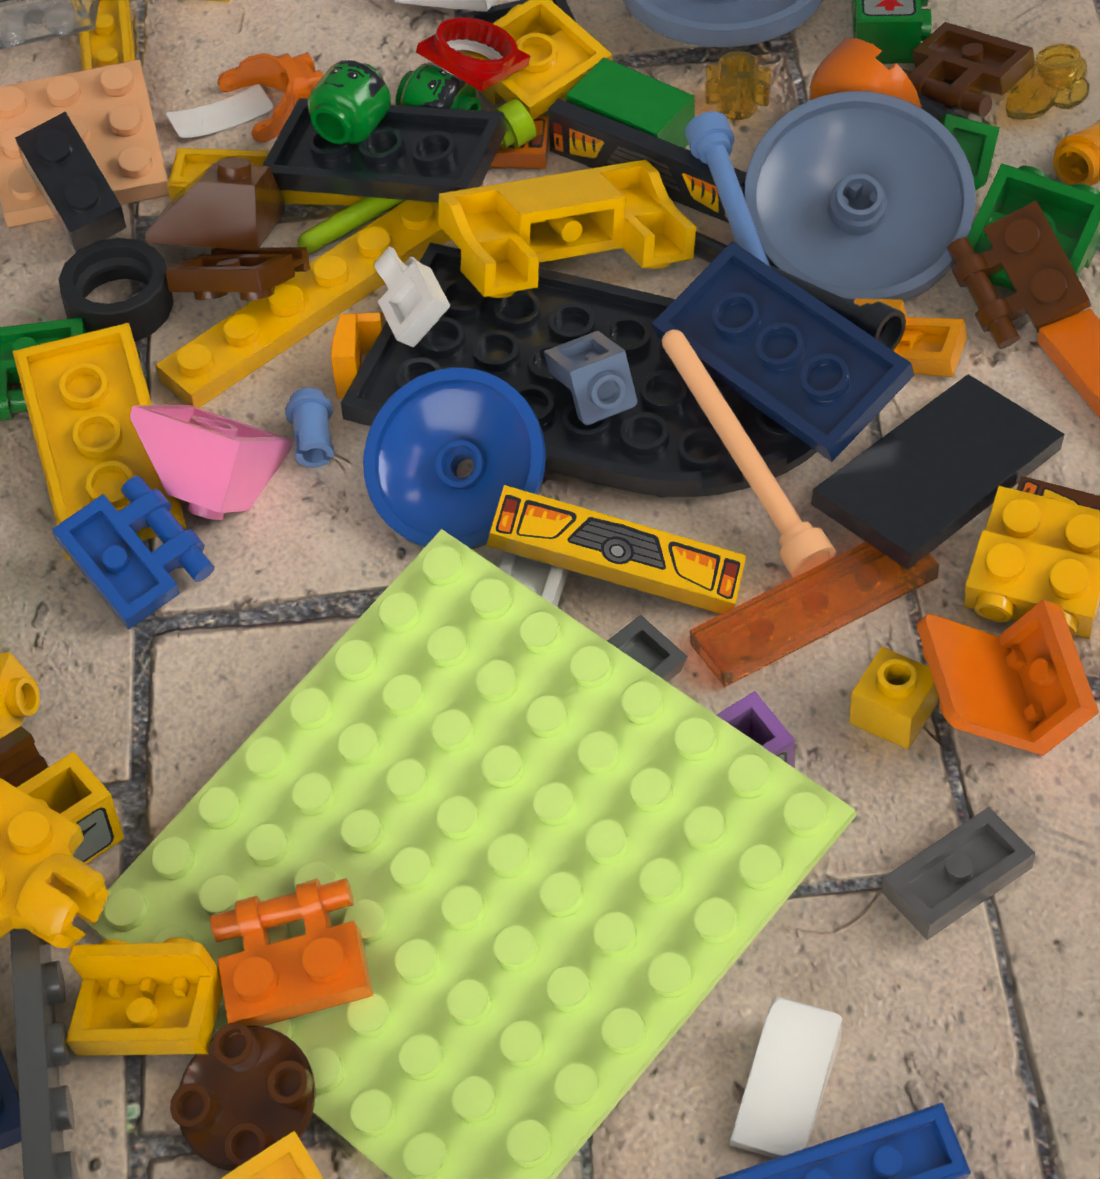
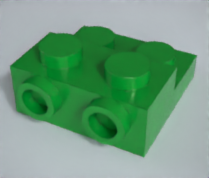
M1001 163L967 237L976 254L992 249L985 235L984 227L1037 200L1079 279L1083 268H1089L1100 244V191L1086 184L1076 183L1069 186L1051 180L1044 172L1031 166L1015 168ZM1004 269L989 277L992 284L1015 292Z

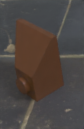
M241 157L223 158L218 160L217 163H213L182 189L146 230V243L258 251L285 213V201L270 167L251 165L250 160Z

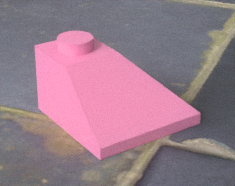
M134 405L130 415V419L167 495L189 502L187 511L213 520H223L225 513L249 511L290 452L293 442L290 438L192 405Z

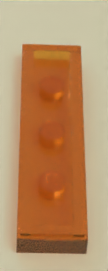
M864 542L691 629L690 645L721 684L726 687L937 579L939 564L928 554L907 570L869 543Z

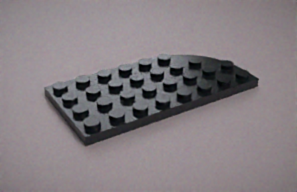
M430 242L419 263L432 269L450 307L415 347L397 341L386 321L341 401L344 420L371 426L387 400L413 379L426 373L446 368L476 369L490 373L507 382L519 392L533 409L544 436L546 471L657 497L711 496L751 487L666 353L662 340L656 336L652 323L675 299L540 267L537 288L516 291L512 296L505 298L484 297L461 272V249ZM599 331L625 350L637 397V405L600 421L585 425L578 419L571 390L549 373L544 351ZM711 376L775 478L789 472L817 453L812 447Z

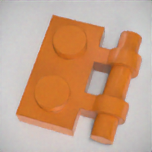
M347 878L322 885L318 879L297 884L296 892L265 901H260L258 896L245 898L235 902V909L210 916L211 930L217 943L241 936L243 938L245 951L217 958L228 1024L241 1023L245 1026H265L373 996L362 935L355 921L331 927L329 912L354 905L352 890ZM304 919L306 934L270 943L268 929Z

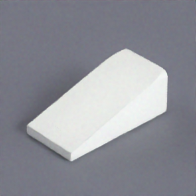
M774 997L772 999L732 1132L730 1146L773 1159L807 1148L841 1041L843 1019L839 1014L781 997Z

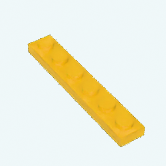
M411 200L402 202L309 263L310 270L296 272L295 277L274 286V294L272 296L251 301L155 364L159 381L187 405L198 408L202 407L383 286L385 282L376 271L374 263L388 246L394 248L399 259L405 263L410 256L420 261L430 242L444 245L450 241L451 238L438 225L439 204L436 202Z

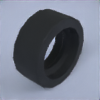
M112 238L101 240L78 250L65 262L59 276L60 294L67 319L82 317L86 333L129 323L134 342L153 334L167 321L174 304L172 292H169L165 259L154 247L136 239ZM129 279L147 284L138 295L121 302L106 304L86 299L95 288L110 281Z

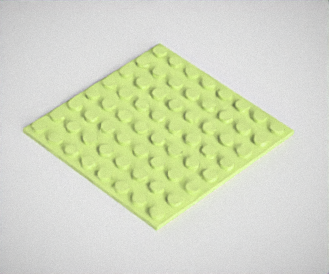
M441 529L107 890L109 892L107 902L96 924L93 926L85 920L83 921L105 940L117 939L128 943H160L168 938L179 937L199 942L205 947L219 968L217 958L245 950L242 936L219 943L216 942L210 925L211 915L235 909V902L245 898L258 896L260 901H265L296 892L297 884L318 879L322 885L347 878L352 890L354 905L329 912L331 927L355 921L362 935L373 996L263 1026L279 1031L289 1037L306 1055L315 1080L316 1093L313 1114L391 1179H555L857 815L853 807ZM304 919L268 929L270 943L306 934ZM223 992L214 1026L215 1032L228 1024Z

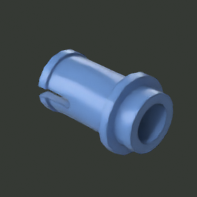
M299 389L290 396V401L285 407L286 419L293 425L296 461L305 467H321L330 462V457H334V448L331 444L328 423L333 414L332 403L319 389Z

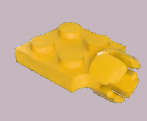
M1 778L0 939L13 929H26L55 948H71L72 945H76L86 936L85 932L71 924L75 915L94 926L106 905L109 892L104 884L105 878L102 873L73 856L75 850L84 841L79 825Z

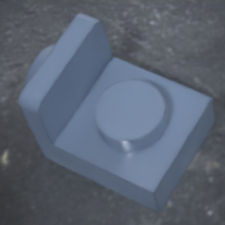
M595 331L544 351L549 373L571 390L578 419L585 425L600 421L637 405V397L626 352L601 332Z

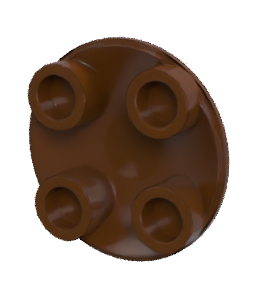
M229 1023L221 1027L216 1032L214 1038L211 1039L208 1054H195L182 1076L179 1089L171 1099L170 1111L174 1121L180 1125L181 1132L188 1145L200 1158L213 1166L232 1171L293 1131L296 1132L299 1139L302 1137L311 1120L315 1104L316 1090L313 1071L301 1048L281 1032L263 1026H245L241 1023Z

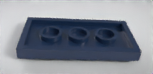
M733 241L652 323L656 336L661 340L669 330L681 331L711 376L831 462L914 377L912 364Z

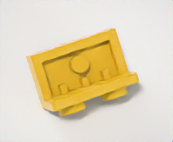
M174 937L160 943H128L117 939H106L98 944L72 945L68 961L82 978V983L66 1043L76 1056L208 1054L223 990L219 968L201 943L186 938Z

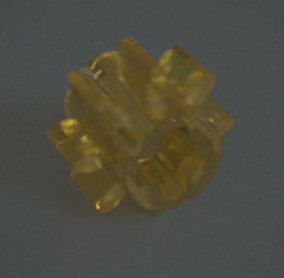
M733 51L723 55L718 61V66H707L705 103H717L718 111L731 120H743L753 116L758 109V105L765 107L769 105L770 67L759 68L757 58L747 52Z

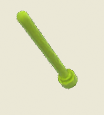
M514 98L494 110V112H503L507 132L500 144V147L503 149L511 145L517 149L537 137L534 122L527 109L518 99ZM364 197L303 232L298 237L297 246L307 247V253L312 254L404 200Z

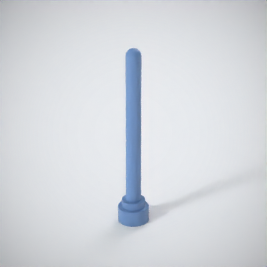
M715 111L702 113L694 117L685 128V136L691 153L709 166L736 244L769 266L729 157L735 138L728 118L723 113Z

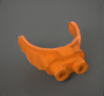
M308 52L292 58L288 53L276 57L267 53H261L247 57L239 63L238 67L231 68L222 73L218 78L217 84L223 92H231L239 88L259 84L275 88L284 93V97L273 110L272 116L267 120L257 123L251 130L253 139L256 142L264 143L280 134L298 99H308L312 89L324 74L321 70L315 71L313 60Z

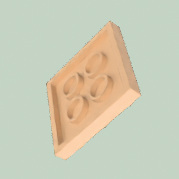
M140 59L0 87V199L7 228L55 218L22 161L15 137L65 111L121 205L169 195L168 179Z

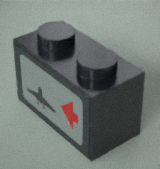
M66 111L15 137L26 169L76 252L127 228L120 202Z

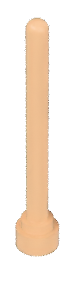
M679 330L667 331L662 338L663 348L781 534L778 540L781 546L779 556L793 578H803L819 571L835 556L836 550L823 529L814 528L808 521L802 522L685 335Z

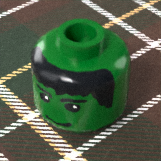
M341 60L333 64L314 86L307 100L311 122L315 130L323 138L335 144H343L345 142L358 144L360 141L368 139L386 116L391 106L390 92L380 72L371 65L355 60Z
M423 63L415 70L407 72L400 81L395 97V105L481 111V102L476 98V88L458 77L447 73L434 63Z

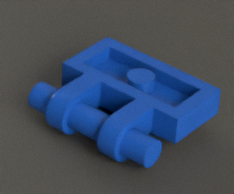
M140 476L132 477L122 486L121 492L130 504L120 511H117L106 496L102 494L52 529L58 544L128 630L179 595L178 585L168 573L176 568H184L195 582H201L210 576L215 568L203 553L204 543L193 530H184L170 513L172 505L159 489L151 490ZM151 527L164 544L150 552L136 534L140 529Z

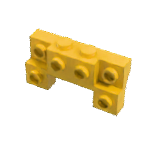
M646 159L439 193L438 225L461 249V272L484 297L505 298L512 296L516 291L537 288L539 263L620 248L642 268L663 269L674 262L694 259L696 226L674 205L667 194L658 170Z

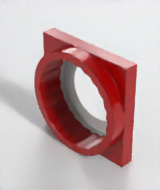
M467 17L452 18L442 22L438 26L436 34L419 42L416 53L438 65L447 73L458 77L480 91L529 65L531 57L517 48L514 38L504 29L484 20ZM457 50L478 52L490 60L472 58L457 52Z

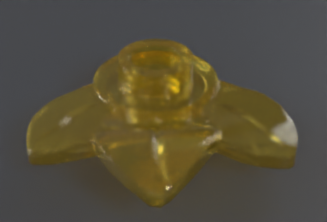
M1054 44L1042 49L1037 54L1035 66L1007 91L1009 93L1005 106L1007 117L1014 120H1029L1044 115L1053 105L1061 109L1070 110L1083 103L1089 95L1090 84L1085 79L1088 72L1087 62L1081 56L1080 50L1070 44Z

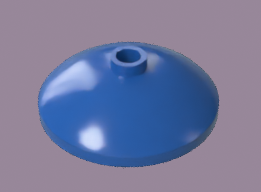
M446 368L432 371L413 379L397 390L382 406L375 417L364 449L363 470L366 488L381 518L396 533L410 542L425 548L442 529L470 549L479 548L487 544L504 485L538 494L545 471V441L540 423L533 409L519 392L507 382L490 373L470 368ZM464 460H473L474 468L472 473L465 478H458V465Z

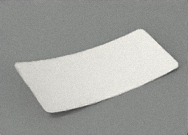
M256 84L245 91L218 102L188 110L167 112L166 116L179 137L191 138L220 132L244 124L274 109V105L262 87Z

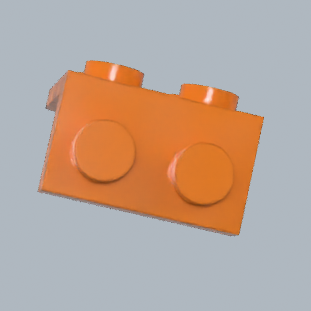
M1041 600L999 636L934 614H927L917 623V629L923 645V656L931 670L940 699L939 707L947 722L958 730L1044 756L1099 713L1060 605Z

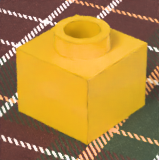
M881 646L851 692L849 724L909 750L938 704L939 696L930 667Z

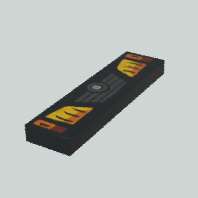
M557 99L548 109L550 152L590 168L646 159L658 170L662 183L672 201L729 223L708 164L703 163L700 158L698 159L693 156L690 150L561 99ZM734 168L744 195L747 173Z

